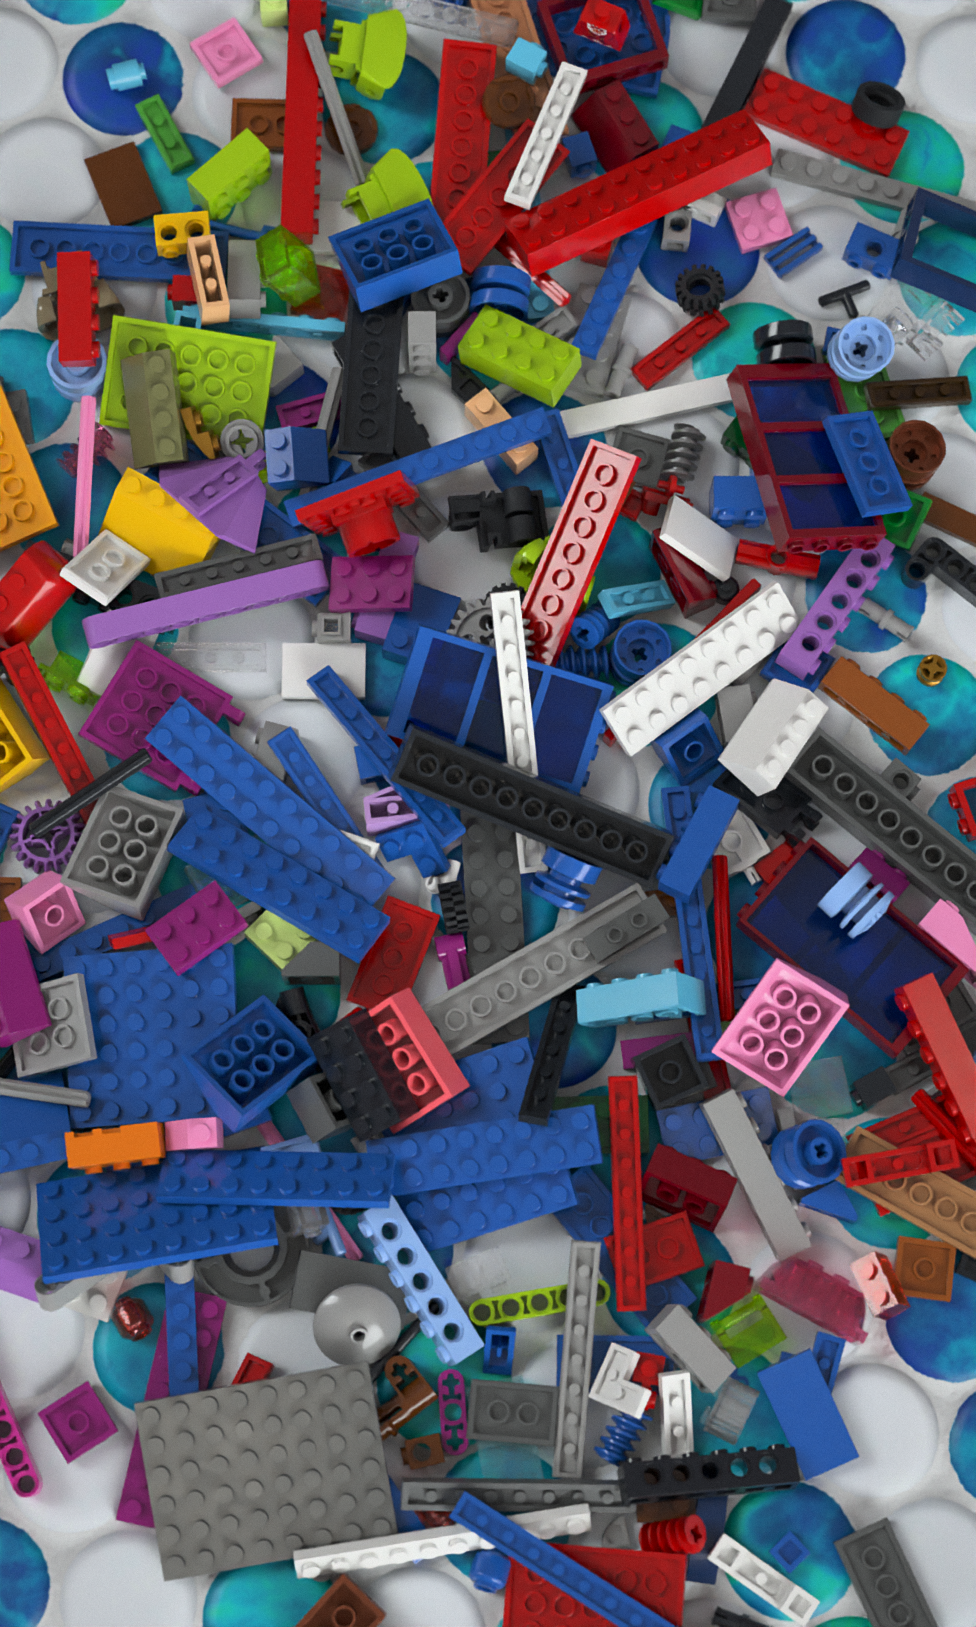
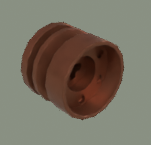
M922 420L903 422L895 428L886 442L906 490L909 491L920 489L927 484L946 455V443L940 431L934 425Z

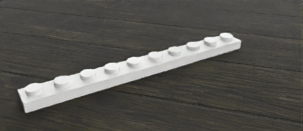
M519 590L490 593L507 763L538 776ZM515 832L520 874L537 872V870L548 871V867L541 861L546 851V845Z
M588 1503L506 1516V1518L539 1539H551L556 1536L577 1535L591 1531ZM457 1524L293 1551L297 1578L300 1579L314 1578L331 1573H344L361 1568H374L379 1565L392 1563L400 1564L422 1558L431 1559L440 1555L461 1554L465 1551L477 1549H491L495 1546L464 1526Z

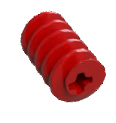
M698 1515L645 1523L639 1532V1544L642 1551L696 1554L703 1549L706 1542L705 1525Z

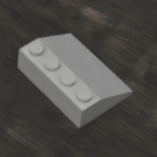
M115 786L98 798L61 877L60 883L118 913L143 921L173 854L167 851V845L187 822L184 809Z

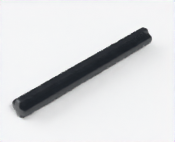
M145 748L140 749L30 823V831L36 838H40L151 763L152 757Z

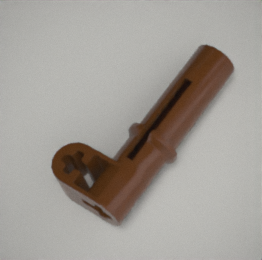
M401 1355L390 1358L385 1366L386 1378L397 1394L382 1406H376L379 1424L383 1423L380 1426L383 1442L391 1435L396 1437L401 1427L439 1398L415 1364L407 1357ZM399 1365L403 1368L407 1367L404 1372L409 1378L415 1374L419 1376L402 1390L399 1387L405 1383V1380L400 1376L395 1377L398 1373L396 1367ZM400 1408H402V1410H400V1411H399L397 1414H395L392 1418H390L389 1420H387L391 1415H393L396 1411H398Z

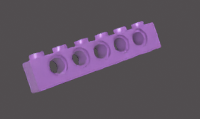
M883 538L874 549H852L782 648L775 663L802 681L808 673L813 675L822 663L818 659L822 652L828 654L837 640L833 638L836 632L843 633L850 623L851 619L848 617L852 610L857 612L866 598L862 595L866 589L872 591L878 583L880 577L877 574L882 568L886 571L895 557L891 553L895 544ZM861 561H869L872 567H866ZM847 581L855 582L858 588L850 587ZM832 602L841 603L843 609L836 608ZM817 623H825L829 629H821ZM808 643L812 645L814 651L806 650L802 644Z

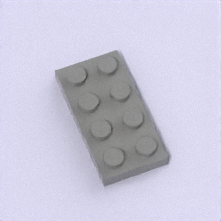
M581 282L571 311L579 325H581L597 289L595 286ZM624 296L596 360L580 355L582 366L567 389L603 398L632 296ZM578 330L563 339V341L572 344Z

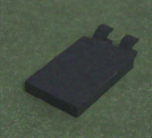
M728 769L712 785V787L740 799L739 811L776 840L783 835L786 842L792 848L806 836V833L796 825L802 820L804 826L813 832L823 817L819 811L809 806L812 798L785 777L782 778L776 789L760 796L753 793Z

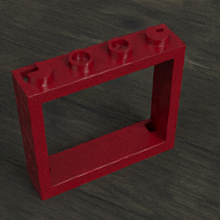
M587 0L537 1V17L557 73L562 61L568 62L551 15L584 6ZM637 0L655 50L588 69L587 77L579 94L602 88L617 79L623 82L668 67L669 54L649 0Z

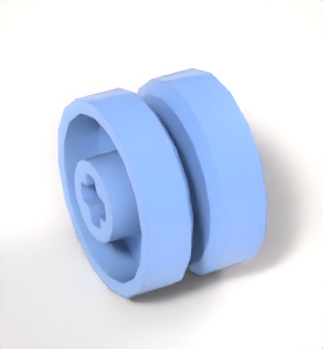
M58 340L52 344L47 354V367L54 387L62 397L73 402H81L82 396L88 395L97 398L103 393L107 356L101 343V356L96 358V366L63 367L59 362Z

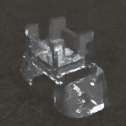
M901 281L891 287L880 298L868 315V317H874L886 324L892 332L895 345L898 343L902 346L906 343L924 361L933 353L926 345L930 344L935 350H938L944 343L937 336L941 332L947 336L954 330V327L949 322L952 320L959 326L965 320L946 300Z

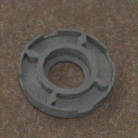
M274 1206L279 1245L274 1246L272 1259L260 1270L247 1271L241 1269L234 1263L231 1253L193 1259L197 1273L205 1286L220 1299L241 1307L269 1305L289 1294L293 1288L299 1251H310L307 1229L293 1206Z

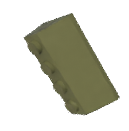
M170 349L143 352L122 359L121 368L134 469L189 462L185 424L180 409L183 408L175 352Z

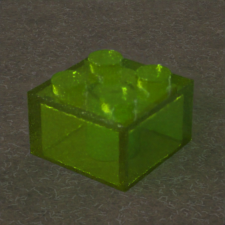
M280 224L255 240L256 258L260 268L259 278L265 287L271 288L282 300L288 301L294 307L321 292L314 251Z

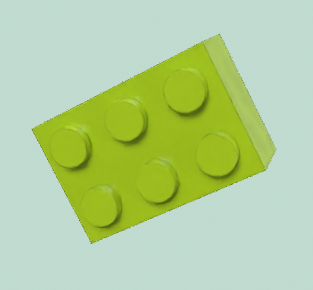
M246 128L187 178L191 202L194 205H200L203 211H208L209 219L212 221L225 218L236 203L245 201L256 186H261L270 179L272 168L269 149Z

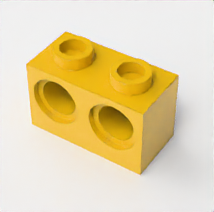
M208 211L154 215L158 256L176 258L179 255L187 254V238H190L193 233L201 232L203 233L202 236L211 235ZM168 234L176 235L173 240L163 239Z

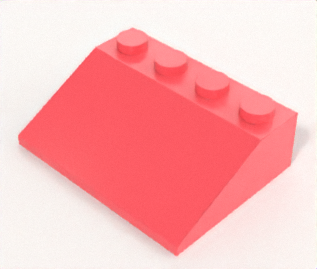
M409 987L390 996L369 1011L377 1030L420 1110L389 1127L392 1133L396 1134L470 1085Z

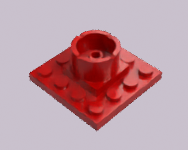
M399 470L297 509L295 513L298 521L317 535L322 534L323 537H327L337 533L339 530L347 555L350 558H356L374 553L378 548L382 550L397 543L400 540V534L392 515L394 513L393 507L399 505L400 508L415 503V498L420 497L417 486Z

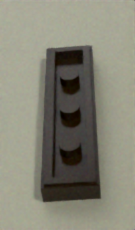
M967 376L866 382L863 386L868 411L969 405L973 401Z

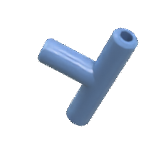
M317 1207L324 1228L313 1236V1242L320 1246L329 1239L335 1255L338 1257L345 1255L347 1250L330 1208Z

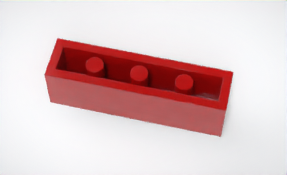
M90 251L57 252L59 362L63 367L96 366V358L101 356L100 342L96 341V331L100 330L99 314H95V304H99L100 301L99 288L95 287V276H99L98 260H94Z

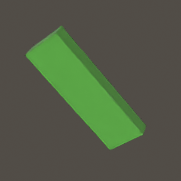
M156 94L135 104L136 111L171 175L195 164L194 157L160 95Z

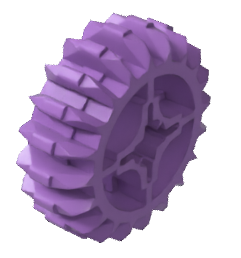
M46 799L45 807H42L39 801H35V810L32 811L27 805L25 806V810L28 813L26 816L20 813L17 814L16 817L21 821V824L12 823V829L18 833L10 834V839L16 841V843L11 845V849L14 852H18L16 855L18 861L25 860L23 866L26 869H29L34 864L33 871L39 874L42 867H44V872L54 867L58 874L62 873L60 865L65 864L67 867L69 859L82 835L80 831L84 830L85 824L78 822L81 817L79 813H75L65 820L69 824L68 826L62 827L59 825L51 829L49 832L54 836L52 837L53 840L50 841L52 848L44 839L46 838L44 835L36 838L32 834L29 835L30 838L26 839L29 824L54 808L51 799ZM58 800L54 807L62 803V801ZM70 835L67 847L59 853V843ZM28 848H46L50 857H38L32 854Z

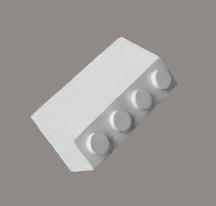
M774 678L770 681L718 758V761L757 796L774 790L829 708L809 689Z

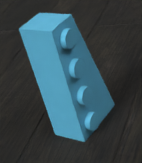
M676 968L663 969L661 974L653 975L652 973L637 974L636 979L632 980L615 978L611 980V984L589 983L587 988L576 990L578 1024L590 1028L628 1024V1018L635 1022L654 1021V1015L657 1017H670L671 1019L682 1018V1012L685 1011L695 1013L696 1016L706 1015L704 981L680 973L679 969Z

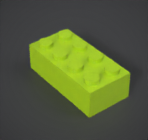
M489 305L484 306L458 344L460 362L553 408L582 366L580 348Z

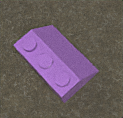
M0 1226V1290L38 1303L34 1283L42 1275L40 1240Z

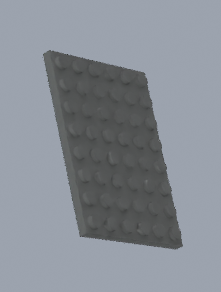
M368 1360L134 1403L164 1582L294 1558L293 1551L399 1534Z

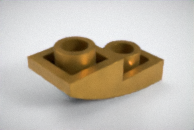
M195 405L180 409L186 428L200 450L209 459L219 457V451L222 450L218 434L214 435L213 429L202 432L201 427L204 426V420L201 411H196Z

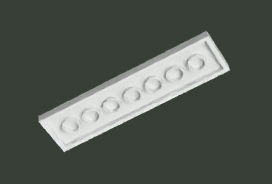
M773 581L604 705L599 711L626 755L631 757L789 640L801 621L779 583Z

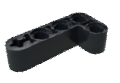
M938 537L928 538L907 562L901 574L903 584L910 589H917L933 574L976 608V591L972 590L969 585L972 582L976 583V566ZM926 549L936 550L939 556L935 558L930 557ZM948 566H956L960 570V574L950 573ZM909 570H919L921 572L922 577H913L910 574Z

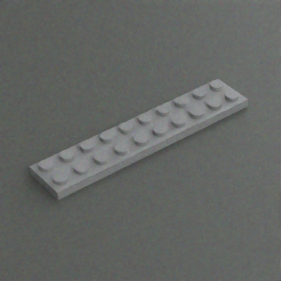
M637 882L421 1006L451 1056L665 934L667 929L662 923L598 964L582 941L590 933L645 900L647 896L640 884Z

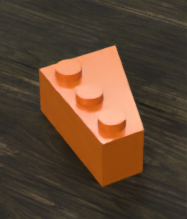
M160 1122L125 1125L105 1130L101 1128L92 1129V1132L78 1134L74 1132L64 1133L68 1168L85 1170V1175L102 1173V1167L113 1166L114 1171L130 1169V1163L141 1162L142 1166L158 1165L159 1159L166 1158L164 1126Z

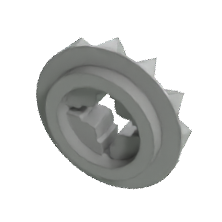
M237 419L225 426L221 433L220 444L226 456L235 458L240 454L246 459L258 449H264V436L260 427L251 420ZM240 429L244 437L254 439L246 444V453H244L241 444L231 443L240 437Z

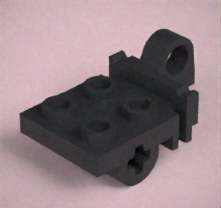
M515 486L505 489L502 493H495V490H492L487 498L485 491H481L480 494L449 496L447 498L450 530L462 532L476 527L480 553L488 552L493 543L494 549L524 547L535 539L541 538L544 541L549 536L542 490L530 491V488L527 486Z

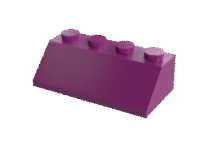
M18 919L0 922V1047H8L52 1025Z

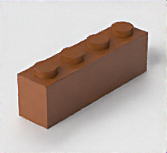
M841 656L821 680L818 689L906 756L930 724L926 722L927 718L918 710L912 711L904 705L905 702L899 695L893 692L890 694L882 688V683L876 677L871 675L868 677L860 670L861 667L850 658L846 660Z

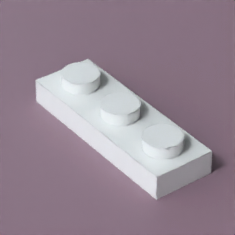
M686 1369L658 1373L662 1455H670L671 1458H680L685 1453L694 1452L690 1372Z

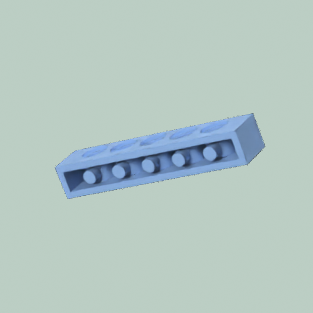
M393 1195L390 1198L389 1208H370L359 1215L357 1218L361 1233L366 1238L369 1237L375 1246L373 1250L376 1257L381 1263L385 1262L390 1270V1280L395 1287H400L406 1296L404 1298L406 1306L412 1313L417 1314L421 1321L420 1328L427 1338L433 1340L437 1347L435 1352L441 1362L447 1363L449 1367L453 1366L485 1346ZM384 1225L392 1229V1239H386L383 1236L382 1227ZM399 1250L404 1251L408 1255L407 1265L399 1262L397 1258ZM414 1275L422 1278L424 1282L422 1290L417 1289L413 1285ZM430 1300L435 1301L439 1306L437 1315L432 1314L428 1309ZM445 1325L453 1328L455 1333L453 1340L445 1337Z

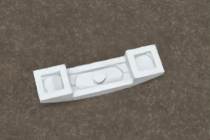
M724 1533L707 1557L711 1562L803 1627L820 1603L819 1600L788 1580Z

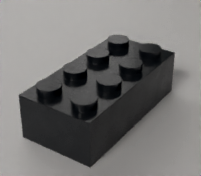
M367 1008L349 1015L307 1038L317 1061L360 1142L420 1111Z

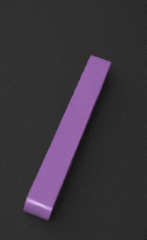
M314 560L84 618L82 625L89 649H97L318 594L328 590L330 586L323 561Z

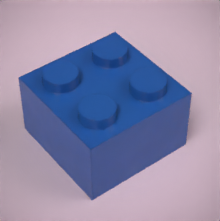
M713 476L709 491L710 520L722 528L744 525L745 528L752 529L764 525L767 515L755 476Z

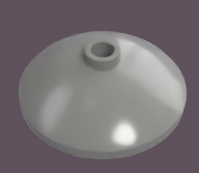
M360 1283L345 1285L329 1293L319 1304L313 1319V1333L318 1348L327 1358L340 1365L368 1360L370 1365L379 1361L395 1346L401 1328L399 1311L393 1299L380 1288ZM357 1331L364 1332L360 1337L354 1336Z

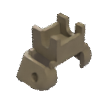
M41 261L40 265L47 288L42 289L43 296L38 298L37 327L47 340L57 341V267L50 269L46 261ZM95 276V287L99 288L100 294L99 304H95V314H99L100 330L96 331L97 334L111 328L113 315L124 316L125 309L104 278L98 280Z

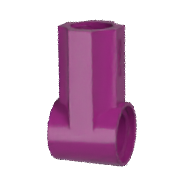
M458 932L434 937L438 960L442 963L447 990L449 991L470 979L465 958L467 952L463 934Z

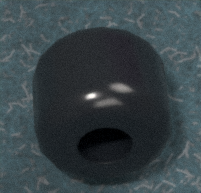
M731 576L724 582L718 578L714 582L718 590L716 595V602L718 604L727 605L740 591L737 580Z

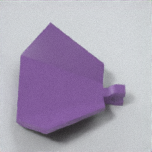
M261 448L246 459L239 454L235 458L227 456L159 466V486L215 536L255 554L267 492L258 476L259 471L264 469L267 464L263 461L266 460V453Z

